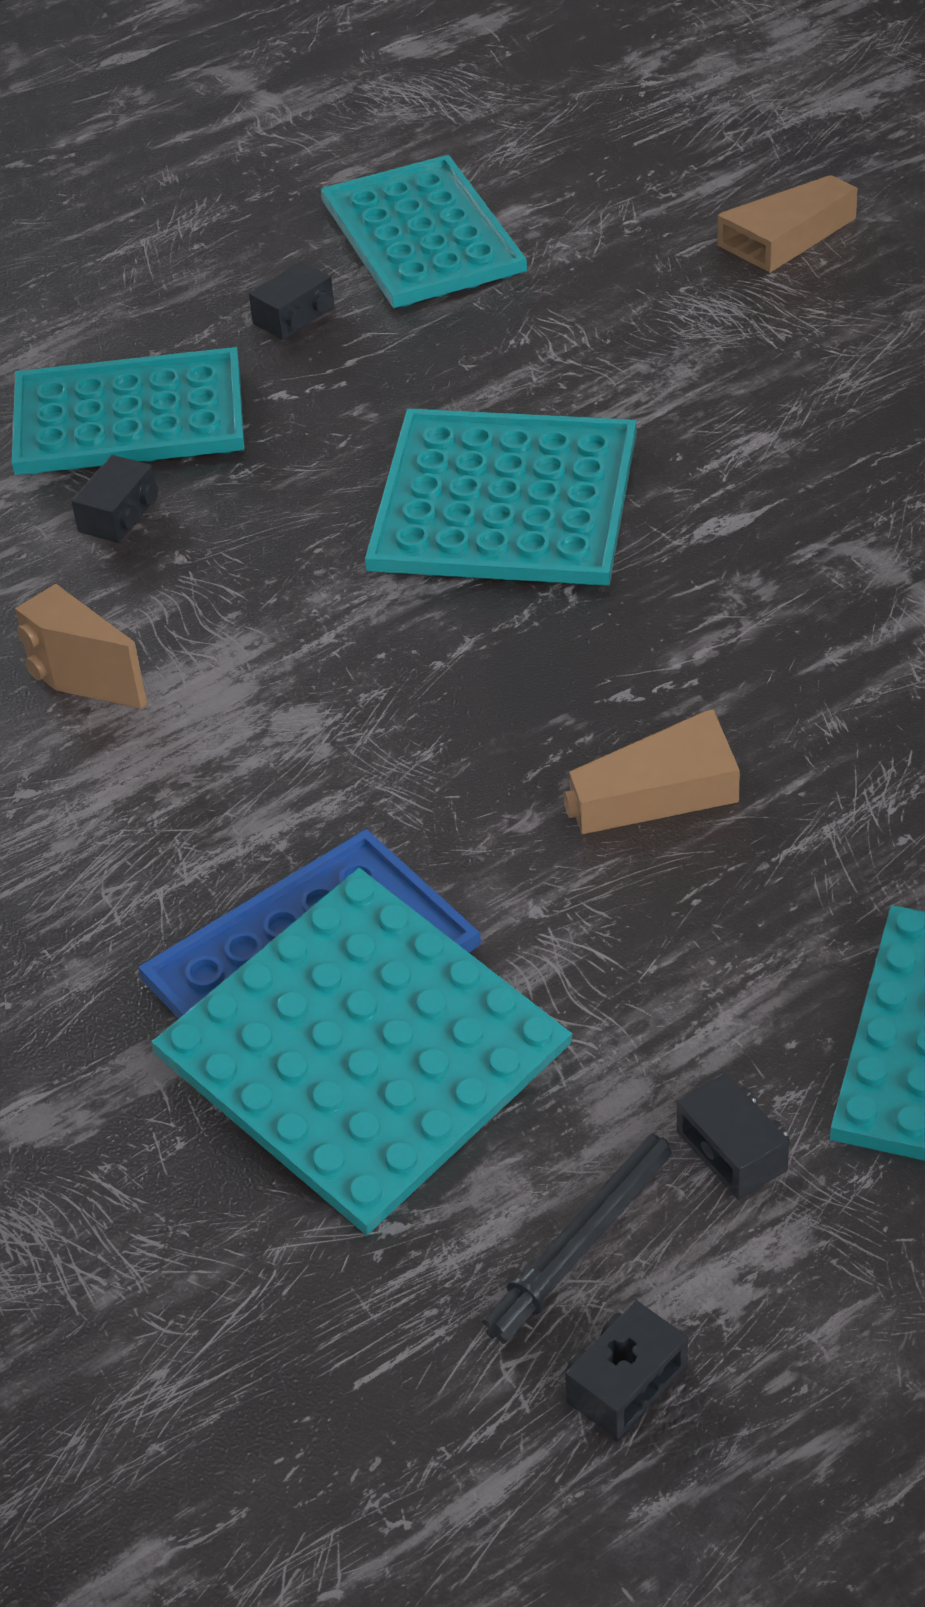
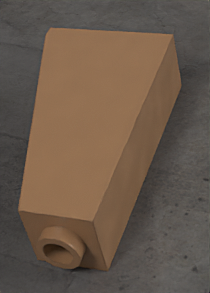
M829 175L718 214L717 246L771 273L856 219L858 188Z
M709 710L570 771V790L563 793L568 817H576L581 834H587L739 802L740 770L714 710Z

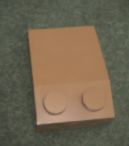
M52 585L15 608L19 622L17 633L25 646L27 654L25 665L29 673L36 680L42 679L56 691L140 709L148 705L135 642L59 585Z

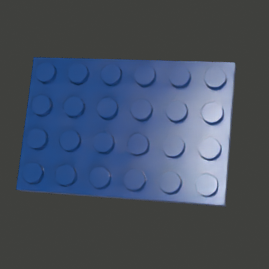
M365 829L140 965L138 968L142 981L179 1019L358 868H361L468 953L481 945L480 932L370 831Z

